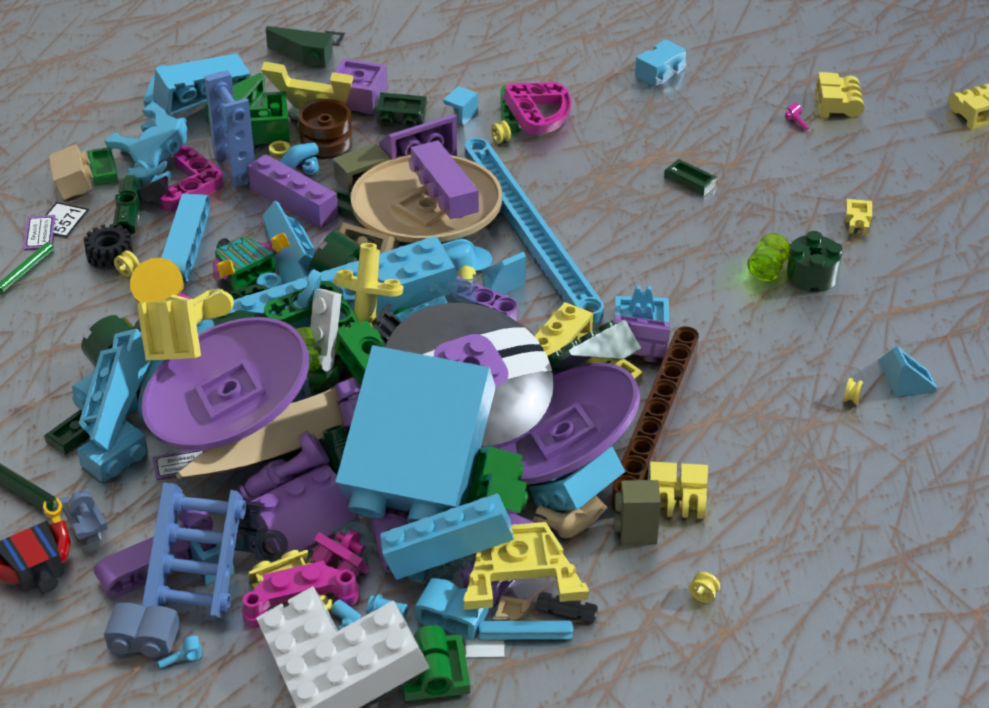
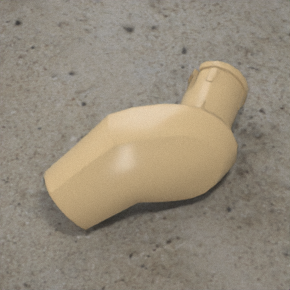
M596 495L578 510H569L564 514L539 505L536 510L537 516H534L533 522H546L549 528L558 531L561 538H572L591 526L607 509V506Z

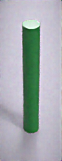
M46 242L0 281V294L5 292L52 252L54 246L50 242Z

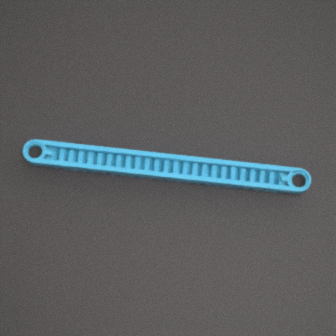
M482 138L467 140L465 142L466 159L485 167L497 178L502 188L500 212H504V217L508 218V223L512 224V229L516 230V235H520L521 242L524 241L525 248L528 247V251L532 253L533 259H536L537 265L541 266V271H545L546 278L549 277L550 284L553 283L554 289L558 290V295L562 296L563 302L584 310L589 308L595 309L596 312H592L593 324L600 322L604 314L602 300L493 148Z

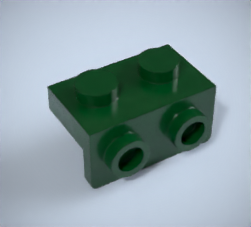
M380 92L378 106H375L374 109L376 120L383 124L398 123L410 127L424 124L428 102L427 96Z

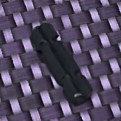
M540 592L536 601V608L545 612L553 610V614L578 619L579 616L582 617V621L591 623L596 620L598 614V606L596 604L585 602V605H583L580 600L560 602L559 595H556V598L552 597L553 594Z

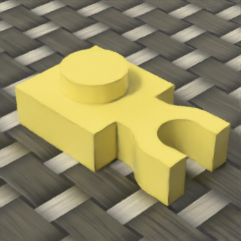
M847 199L845 222H850L848 233L853 234L855 228H861L863 235H868L869 224L872 221V201Z

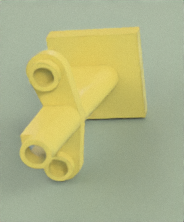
M363 243L360 245L357 277L353 276V271L338 270L333 279V283L336 286L356 291L353 313L360 323L368 320L370 324L376 317L377 295L394 297L403 294V286L400 280L388 279L384 283L378 282L380 250H377V245L373 243Z
M222 289L207 290L194 299H187L173 294L166 298L165 301H150L137 304L146 361L188 359L201 356L197 325L201 321L227 315L233 309V297Z

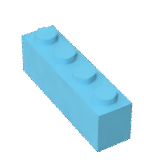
M498 493L380 533L383 556L396 580L514 540L510 518Z

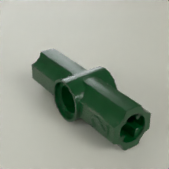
M126 175L123 180H120L119 191L115 195L116 209L113 224L115 228L118 225L122 226L123 229L126 228L130 235L136 233L137 220L141 217L139 208L141 195L138 193V189L143 187L142 180L136 178L135 175Z

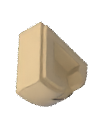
M501 595L493 621H522L529 614L532 601Z

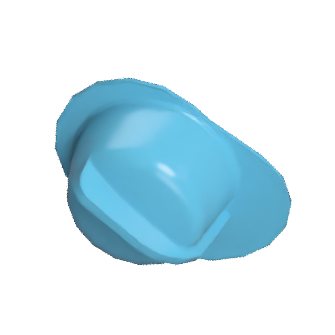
M459 238L441 243L455 266L456 275L463 266L468 265L474 268L475 271H481L489 267L493 261L492 255L487 250L474 246L469 240Z

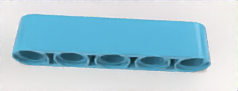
M182 194L161 257L172 261L178 266L183 282H188L208 219L210 210L209 195Z

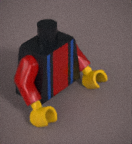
M56 498L58 509L54 512L47 509L46 502L43 504L44 514L51 518L52 524L49 525L46 520L0 540V581L10 585H17L22 591L26 592L39 586L42 592L48 593L57 587L58 580L56 578L61 577L64 573L62 564L68 560L71 546L65 520L61 521L60 518L62 503L58 498Z

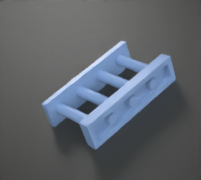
M228 70L206 75L204 78L214 158L217 162L229 160L233 188L250 184L248 165L255 161L249 101L247 98L238 101L234 100L232 78Z
M163 483L142 606H163L170 602L211 607L210 615L216 619L223 620L224 612L229 611L231 604V594L228 593L239 519L244 518L246 502L243 500V496L236 490H230L229 502L185 497V494L182 493L183 490L176 484ZM185 509L226 514L224 532L180 528V525L177 524L179 512H183ZM178 540L221 545L219 563L175 559L174 555H172L173 545ZM177 571L216 576L214 594L170 590L169 586H167L168 574Z

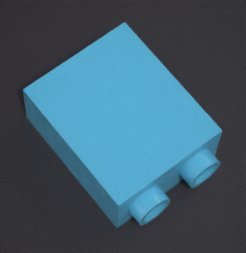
M372 345L335 482L344 497L350 500L348 510L374 519L384 518L386 507L409 512L407 522L412 523L467 504L477 457L482 445L496 388L490 367Z

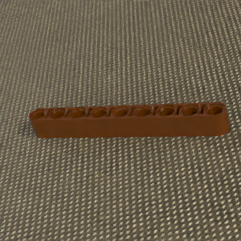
M683 326L674 332L621 461L625 472L613 481L611 507L615 512V493H621V481L649 480L650 461L656 462L697 358L699 333L695 328Z

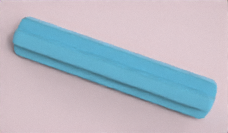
M569 620L481 621L479 623V638L481 640H570L573 636V624Z

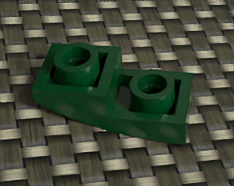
M335 355L334 365L330 370L323 371L315 366L308 371L309 387L312 388L313 392L323 393L329 390L330 387L340 383V375L345 374L348 367L339 355Z

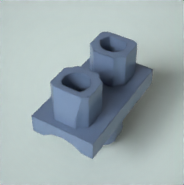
M88 489L74 492L71 497L59 498L62 503V510L78 540L82 539L84 545L99 541L102 538L101 531L107 530V524Z

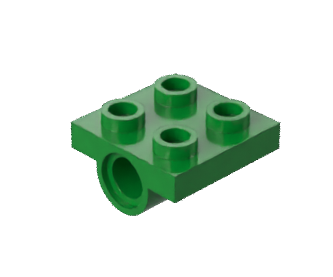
M428 625L418 629L414 633V638L430 668L403 683L405 701L469 694L470 680L462 635L446 636L444 629L435 625Z

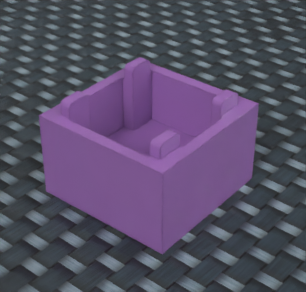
M343 58L334 73L353 75L354 77L346 105L352 111L374 114L375 106H378L380 92L386 93L388 90L387 65Z

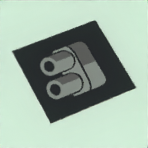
M325 32L332 34V44L340 45L345 33Z

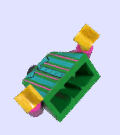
M285 233L272 237L269 244L256 242L248 236H242L232 242L227 238L221 239L216 245V260L213 262L214 280L218 282L225 280L232 291H236L255 284L256 279L264 273H276L274 255L281 252L282 248L290 246Z

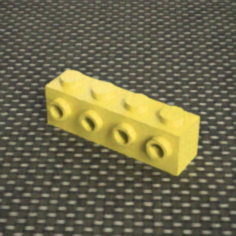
M564 302L557 311L555 310L551 314L548 322L544 326L539 327L534 337L540 343L547 356L578 339L581 344L579 338L592 331L593 313Z

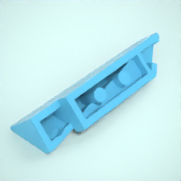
M274 201L263 214V219L269 240L275 235L285 233L290 246L282 248L281 252L274 255L282 283L286 284L309 275L310 262L316 250L301 223L294 216L290 218L285 215L280 203Z
M137 328L116 333L112 348L100 351L80 417V426L91 436L90 439L105 451L111 450L151 361H146L142 334Z

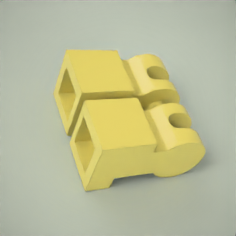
M818 72L815 96L818 103L819 117H829L830 113H845L849 117H857L863 113L864 103L859 80L856 77L846 76L840 78L838 73Z
M989 83L983 84L980 87H973L970 90H963L961 93H953L949 96L951 111L955 114L959 113L967 119V126L972 130L989 125Z
M650 461L649 480H658L661 508L666 510V517H673V509L676 508L677 502L674 498L680 497L682 498V500H679L681 518H688V511L694 510L696 512V519H705L708 465L681 463L680 477H677V463Z

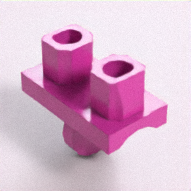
M354 529L347 534L341 531L338 532L335 539L341 542V544L336 543L320 532L317 534L314 540L318 546L311 557L314 563L324 560L325 565L330 566L334 559L337 558L341 561L337 567L338 570H351L354 572L355 578L359 573L364 576L367 575L370 567L364 564V560L353 553L356 551L362 554L365 550V546L359 543L361 539L359 532Z

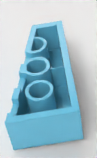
M237 53L155 68L153 99L165 110L168 116H173L207 103L204 76L228 70L231 74L232 85L249 78L251 73Z

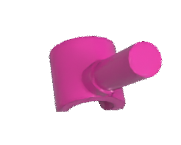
M797 103L789 105L787 107L789 111L785 113L786 120H794L804 131H807L809 126L799 116L802 113L800 105Z

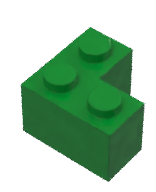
M286 91L262 93L263 106L249 107L253 146L270 144L275 141L290 142Z
M491 446L480 448L467 504L498 493L508 515L521 513V509L525 507L528 499V493L525 491L527 483L520 481L524 470V465L521 464L523 455Z

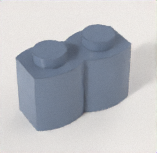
M117 603L114 606L104 632L107 648L118 654L140 652L151 658L168 656L180 626L176 610L163 606L144 607L134 603Z

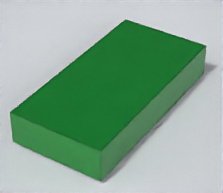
M106 147L88 150L87 154L94 186L119 182L112 149Z

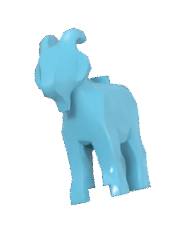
M153 101L142 111L145 117H154L155 119L153 121L148 119L141 125L143 133L138 139L124 138L114 132L105 140L108 148H118L121 152H128L131 155L135 164L134 168L127 169V175H135L136 178L142 180L143 186L164 176L168 177V181L172 176L171 171L158 176L167 166V162L163 160L177 153L187 140L186 132L188 129L185 124L187 120L185 118L176 119L168 116L165 110Z

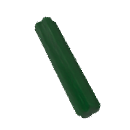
M0 463L1 485L42 510L44 502H46L49 511L57 507L55 496Z

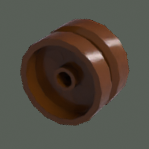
M318 99L301 107L298 112L301 144L316 143L318 154L313 156L333 157L344 153L351 147L353 143L351 111L345 103L332 99Z

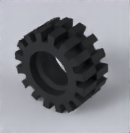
M110 224L109 227L101 225V229L95 227L93 232L89 231L87 236L84 237L87 261L94 267L98 265L99 269H103L104 266H107V269H112L114 258L121 256V253L124 251L133 253L131 235L126 228L123 229L120 225L116 228L114 224Z

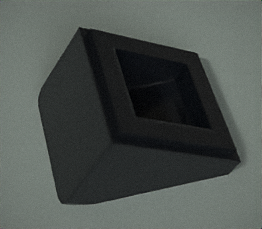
M167 176L138 189V193L146 203L168 194Z

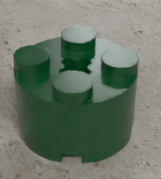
M338 230L332 231L324 239L327 242L326 246L323 249L318 247L310 262L309 272L314 269L321 273L325 270L358 261L361 244Z
M809 231L807 235L795 239L790 244L787 262V278L789 282L804 291H810L811 288H819V292L833 288L839 276L842 245L822 236L818 231Z
M117 315L104 317L91 326L89 330L92 333L87 339L83 338L81 350L96 368L100 351L112 348L114 335L135 328L125 317L119 318Z

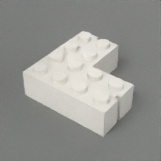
M313 586L289 599L287 607L284 608L280 604L256 617L297 708H359L430 668L394 600L339 631Z

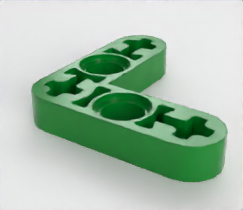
M329 281L320 282V289L341 294L334 283ZM305 288L299 289L267 302L264 306L263 317L277 319L287 324L294 323L312 316L313 299L308 304V307L304 309L295 307L293 303L298 299L299 292L302 293ZM341 296L340 312L344 313L346 318L339 320L338 332L347 329V326L349 328L360 323L344 297Z

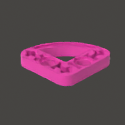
M557 82L511 83L506 86L503 95L504 101L521 128L533 135L546 134L559 129L566 122L572 104L567 88ZM558 104L559 111L550 117L544 118L536 105Z

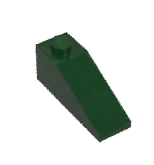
M266 26L265 28L267 48L303 65L326 68L333 54L332 34Z

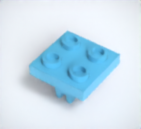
M637 285L632 297L615 296V314L669 322V298H654L651 286H647L646 291L642 292L641 287Z

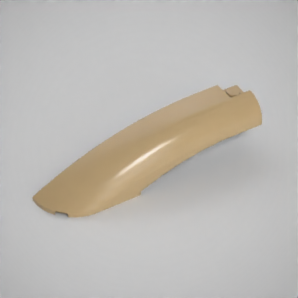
M335 387L315 396L291 403L265 427L241 440L221 447L207 449L175 474L178 479H187L220 474L280 458L302 449L299 437L306 430L310 434L313 433L318 441L321 440L324 430L344 424L340 406L336 401L339 396Z

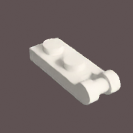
M314 289L308 343L309 366H317L320 370L328 371L334 365V348L337 339L342 294L325 289Z

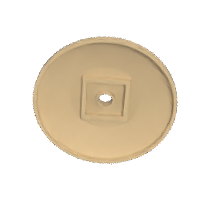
M411 155L391 159L369 169L356 181L351 192L352 211L364 227L392 236L396 241L415 243L437 236L440 242H446L473 234L488 225L497 216L502 205V188L497 178L480 164L457 156L451 157L479 191L478 213L450 220L447 214L440 210L438 202L430 197L425 185H421L415 172H411L408 163Z

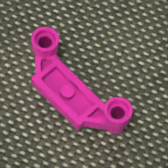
M324 560L263 574V581L253 591L246 593L243 597V622L250 628H259L260 625L256 617L267 612V609L271 606L288 603L289 599L312 586L318 595L333 592L335 593L336 601L342 600L351 606L360 599L359 584L355 580L353 571L347 569L340 571L326 566Z

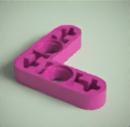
M182 146L177 153L173 154L174 163L189 177L169 186L168 194L159 197L160 206L164 210H176L182 194L208 195L219 190L224 185L222 171L194 148Z

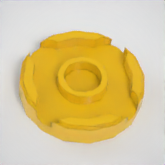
M150 258L140 263L134 269L130 278V290L138 303L165 301L170 295H178L184 289L183 277L178 266L164 258Z

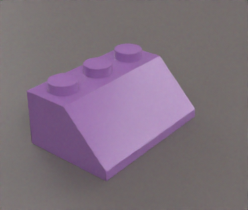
M452 114L389 134L379 142V147L390 156V160L398 157L411 155V147L439 141L451 156H457V116Z
M327 464L252 500L253 502L265 503V508L261 510V514H257L256 524H260L259 529L280 531L287 538L288 548L285 553L293 550H298L299 552L310 550L318 546L314 539L319 532L331 539L338 532L341 531L343 533L360 524V518L358 514L348 510L350 500L346 499L335 483L337 475ZM267 538L265 543L274 553H278L280 550L279 542L275 538Z

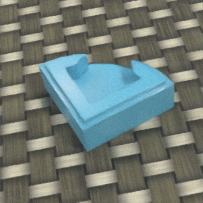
M314 269L310 271L305 280L308 282V285L302 293L299 292L298 305L303 308L308 306L314 298V289H320L322 273Z

